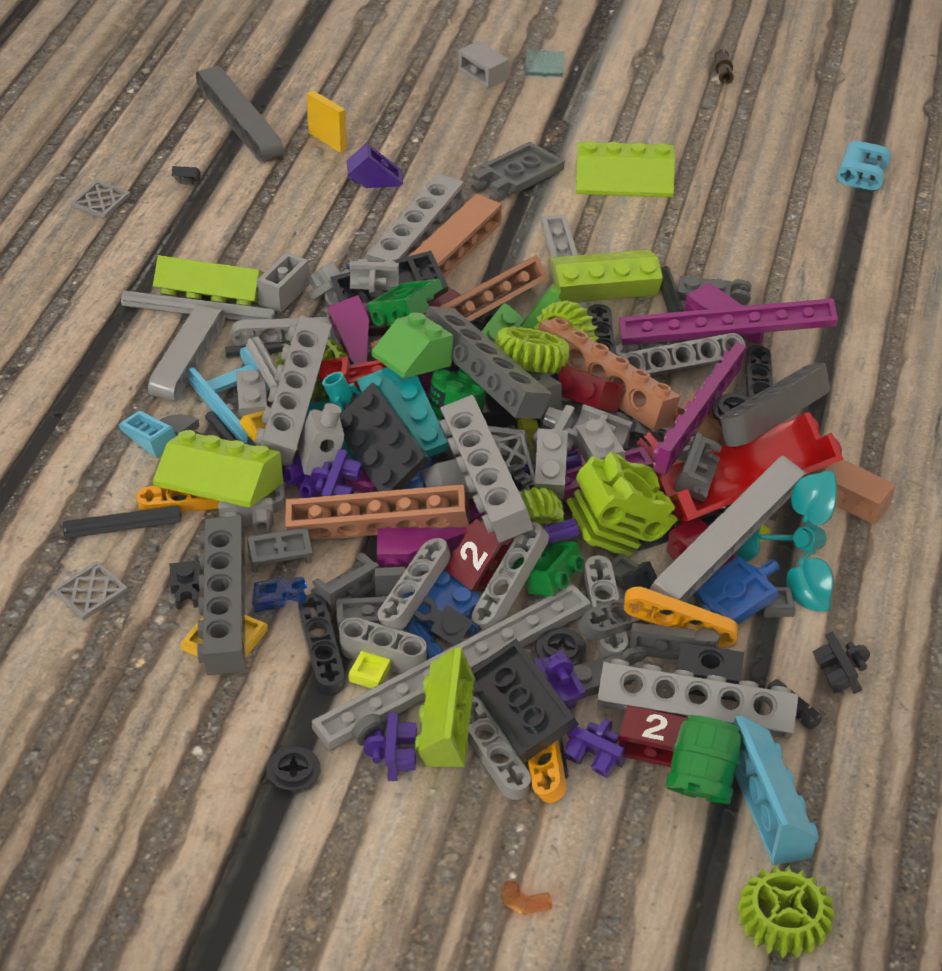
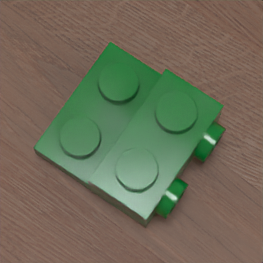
M440 278L400 283L367 303L373 324L380 326L385 323L386 326H392L396 319L406 317L410 313L418 312L424 314L427 312L429 307L427 302L434 299V294L443 289Z
M557 541L552 543L553 546L551 547L549 544L546 545L525 582L529 594L546 597L550 595L555 596L560 589L568 587L570 577L575 572H581L584 567V558L581 555L577 542ZM524 558L517 559L512 569L519 568L523 564Z

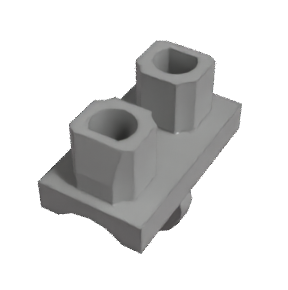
M365 259L350 261V289H369V293H376V290H390L399 284V263L395 261L369 262Z
M332 261L308 276L307 279L314 289L308 294L311 300L324 293L329 305L339 303L330 277L349 272L348 269L340 273L336 264Z
M583 404L576 425L604 417L623 448L633 422Z
M566 405L563 411L549 407L544 417V425L555 430H568L567 452L571 448L578 449L577 425L573 426L574 420L571 417L575 407ZM538 429L532 438V446L535 448L537 447Z
M263 498L251 508L218 502L219 517L241 516L243 528L253 527L254 532L260 534L268 533L270 525H274L272 498Z

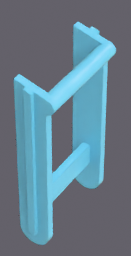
M247 347L240 349V356L245 364L244 367L211 380L205 381L194 367L187 369L186 373L190 385L239 441L255 446L252 439L240 425V420L216 394L237 386L236 371L259 370ZM265 381L266 390L270 393V388Z

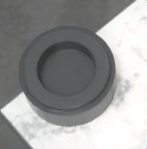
M377 714L366 715L354 725L352 736L359 745L364 746V741L374 736V732L381 731L384 733L385 723Z

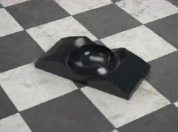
M431 250L392 260L399 263V284L440 278L443 289L435 293L434 299L431 301L448 292V285ZM350 272L330 277L339 302L358 295L361 303L366 302L367 304L388 291L376 290V293H369V289H350Z

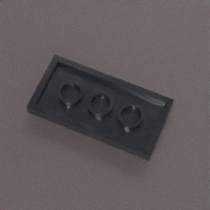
M373 382L340 414L344 440L357 460L362 463L363 469L379 492L402 490L431 461L383 391Z
M514 639L471 669L475 677V692L524 763L579 725L573 714L517 639Z

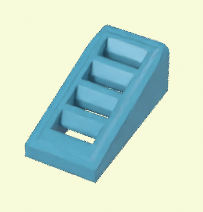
M138 411L118 425L121 431L157 458L163 455L167 442L176 437L173 427L142 411Z

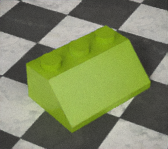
M454 648L431 662L429 675L424 677L423 690L426 700L425 705L420 706L419 719L422 724L421 735L416 736L415 749L426 767H465L475 677L462 648Z

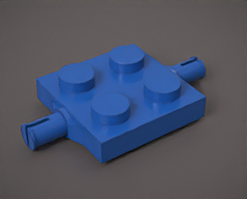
M737 556L719 568L693 596L703 604L699 608L730 618L739 625L779 598L778 589L767 579L769 575L780 569L779 565L774 559H771L758 568ZM692 620L693 622L695 621V624H698L700 622L698 620Z
M445 568L426 595V597L435 601L438 610L443 611L445 606L449 605L469 619L481 597L445 571ZM414 592L407 593L401 598L410 597ZM422 603L416 610L424 615L430 613V609ZM429 622L422 623L428 631H430V629L433 626ZM472 622L466 633L472 637L480 632V627Z

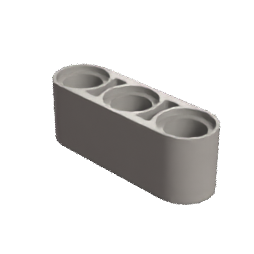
M355 617L348 618L340 624V650L343 656L356 661L361 651L391 659L389 671L401 674L427 660L426 641L418 635Z

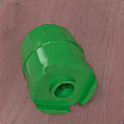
M688 715L687 721L682 722L677 741L674 744L671 772L667 773L664 787L688 797L696 798L697 796L707 798L706 801L730 804L733 793L731 785L736 768H738L740 763L739 754L742 735L739 734L740 728L722 720Z

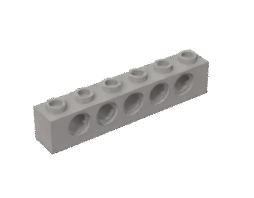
M437 174L431 182L429 181L426 184L425 189L416 195L412 204L404 209L398 220L392 223L385 235L380 237L378 243L372 249H369L366 260L369 262L392 261L407 257L410 253L414 252L422 245L424 240L436 232L438 227L447 222L464 202V181Z
M303 315L299 316L297 325H290L286 340L291 341L290 345H284L280 360L285 361L284 365H278L274 380L279 383L278 386L272 385L267 400L272 402V406L265 407L261 422L265 423L266 426L265 429L259 427L254 442L256 445L280 451L281 463L284 466L291 465L332 326Z
M470 395L441 407L444 419L439 422L445 437L452 436L447 440L453 455L460 454L459 457H456V461L461 473L465 474L468 472L464 479L470 493H477V495L473 496L479 513L484 511L486 515L481 517L488 534L494 532L500 543L532 530L533 526L526 506L474 396Z
M611 659L610 663L603 662L597 698V706L626 711L627 705L667 714H675L687 718L688 715L704 716L722 720L733 725L735 716L742 715L768 729L771 736L790 739L794 733L799 694L791 693L789 688L772 686L771 690L758 688V683L751 681H739V684L727 683L726 678L715 675H708L706 679L694 677V673L686 670H675L674 674L661 672V667L648 664L643 665L642 668L631 667L629 662L619 659ZM631 679L637 680L641 684L642 689L637 693H629L625 690L624 683ZM660 685H668L672 688L674 695L671 698L663 699L657 695L656 688ZM693 690H699L705 695L706 701L702 704H694L690 701L688 694ZM724 696L734 697L738 702V707L733 710L724 708L721 704V698ZM757 701L766 702L770 707V713L768 715L758 714L754 710L753 704Z

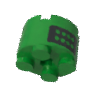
M461 368L458 372L445 369L434 370L428 400L437 420H441L444 417L441 407L470 395L474 396L481 413H483L487 392Z

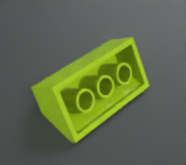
M577 142L576 194L649 197L674 196V145H667L665 143L643 144L639 142Z
M650 249L550 257L548 259L552 283L561 290L559 295L561 301L584 302L655 296L659 293L663 279L658 256Z
M158 255L153 287L161 289L160 294L176 296L177 292L186 293V298L201 300L203 295L211 297L213 302L227 303V299L237 300V305L252 306V303L259 304L257 279L264 272L258 269Z
M185 430L167 442L153 479V486L251 508L283 484L281 452L268 449L266 446H253L238 440L229 441L220 439L215 435L205 436L196 434L191 430Z

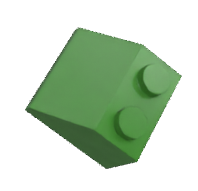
M418 312L410 313L406 317L395 320L372 350V356L402 378L413 377L451 366L453 335L443 329L441 325L425 317L424 314Z

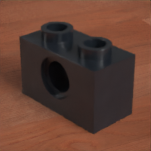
M681 643L677 670L690 671L694 673V677L706 679L708 675L721 676L726 678L727 683L739 684V681L742 679L744 652ZM693 690L689 693L691 695L705 697V695L699 690ZM724 696L721 698L724 700L737 701L732 696Z

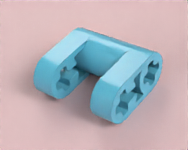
M861 141L850 142L837 172L838 180L842 184L867 190L879 189L885 178L883 170L888 167L891 160L890 150L881 145ZM877 155L882 156V161L877 160ZM870 175L875 176V181L870 180Z

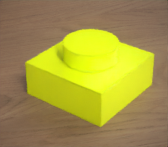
M517 418V429L526 431L530 445L529 449H533L532 438L539 428L537 420Z
M361 651L349 672V682L371 689L383 683L391 668V659Z

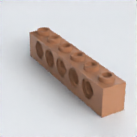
M553 318L552 320L540 322L538 330L557 335L569 344L570 355L566 367L581 370L625 385L619 404L620 410L652 431L671 426L681 396L673 392L670 386L659 383L651 378L648 372L637 369L629 364L626 358L615 355L609 351L606 345L593 341L588 337L587 333L576 330L562 318Z
M464 484L286 500V529L293 530L307 527L310 541L377 535V528H466L470 525L469 498Z

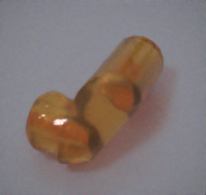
M507 881L501 886L502 894L500 898L503 904L521 915L552 909V900L549 892L528 896L520 891V886L516 881Z

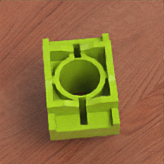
M610 452L603 460L592 456L576 477L581 490L577 489L574 492L576 499L570 497L566 501L572 511V518L577 521L583 533L582 537L589 545L608 549L614 554L622 553L628 557L633 554L631 547L638 549L641 546L638 539L649 542L661 538L677 521L676 516L670 514L675 509L672 501L663 492L659 491L658 477L653 468L644 464L630 463L614 452Z

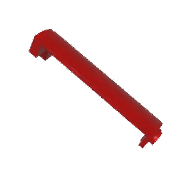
M807 412L797 418L776 425L747 444L733 447L725 445L722 446L721 452L709 451V453L718 456L720 460L704 502L692 498L688 489L680 492L674 490L684 461L671 466L666 475L655 473L658 477L659 491L669 497L675 507L672 515L681 521H689L734 503L781 456H785L808 474L843 460L842 447L832 433L820 437L818 422L812 417L810 412Z

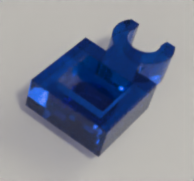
M284 577L254 582L252 605L255 612L285 607L287 600L294 602L306 600L304 589L307 588L305 578L295 577L289 582H285Z

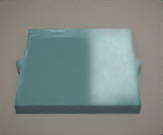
M527 50L526 76H542L544 78L547 76L563 77L564 52Z

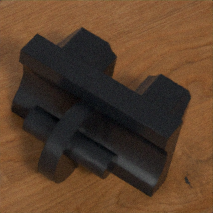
M833 631L824 635L827 643L812 652L821 670L837 664L838 668L825 674L832 691L835 693L848 687L851 688L853 694L862 691V687L857 680L858 674L855 668L857 667L859 671L867 669L865 662L870 657L868 648L865 645L855 646L853 642H849L845 645L847 649L845 652Z

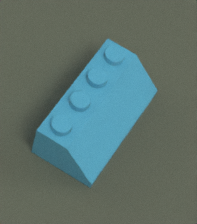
M742 715L735 716L734 725L740 728L739 734L742 735L739 754L740 763L738 768H736L735 777L772 865L812 858L815 843H818V831L813 822L810 823L808 820L803 797L796 793L793 774L789 768H785L779 743H774L768 729Z

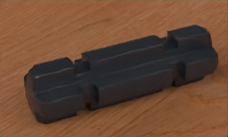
M775 679L767 686L769 690H771L772 686L787 688L779 679ZM798 696L796 719L799 720L801 718L800 722L812 730L820 724L822 716L813 707L809 709L810 705Z

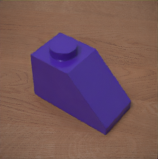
M367 142L346 160L349 178L354 183H359L365 188L400 187L403 184L401 169Z

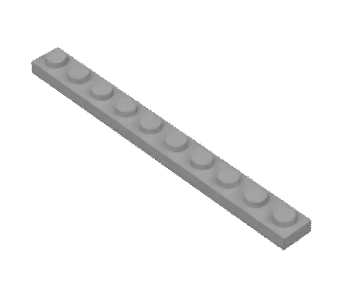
M571 584L566 589L558 591L555 596H548L312 720V729L325 746L331 750L354 738L352 736V729L364 716L377 714L384 722L388 718V713L399 714L425 700L426 695L423 690L424 677L429 675L430 663L450 650L462 648L470 668L473 669L514 639H517L522 647L537 640L544 632L560 628L577 619L591 608V602L574 584Z

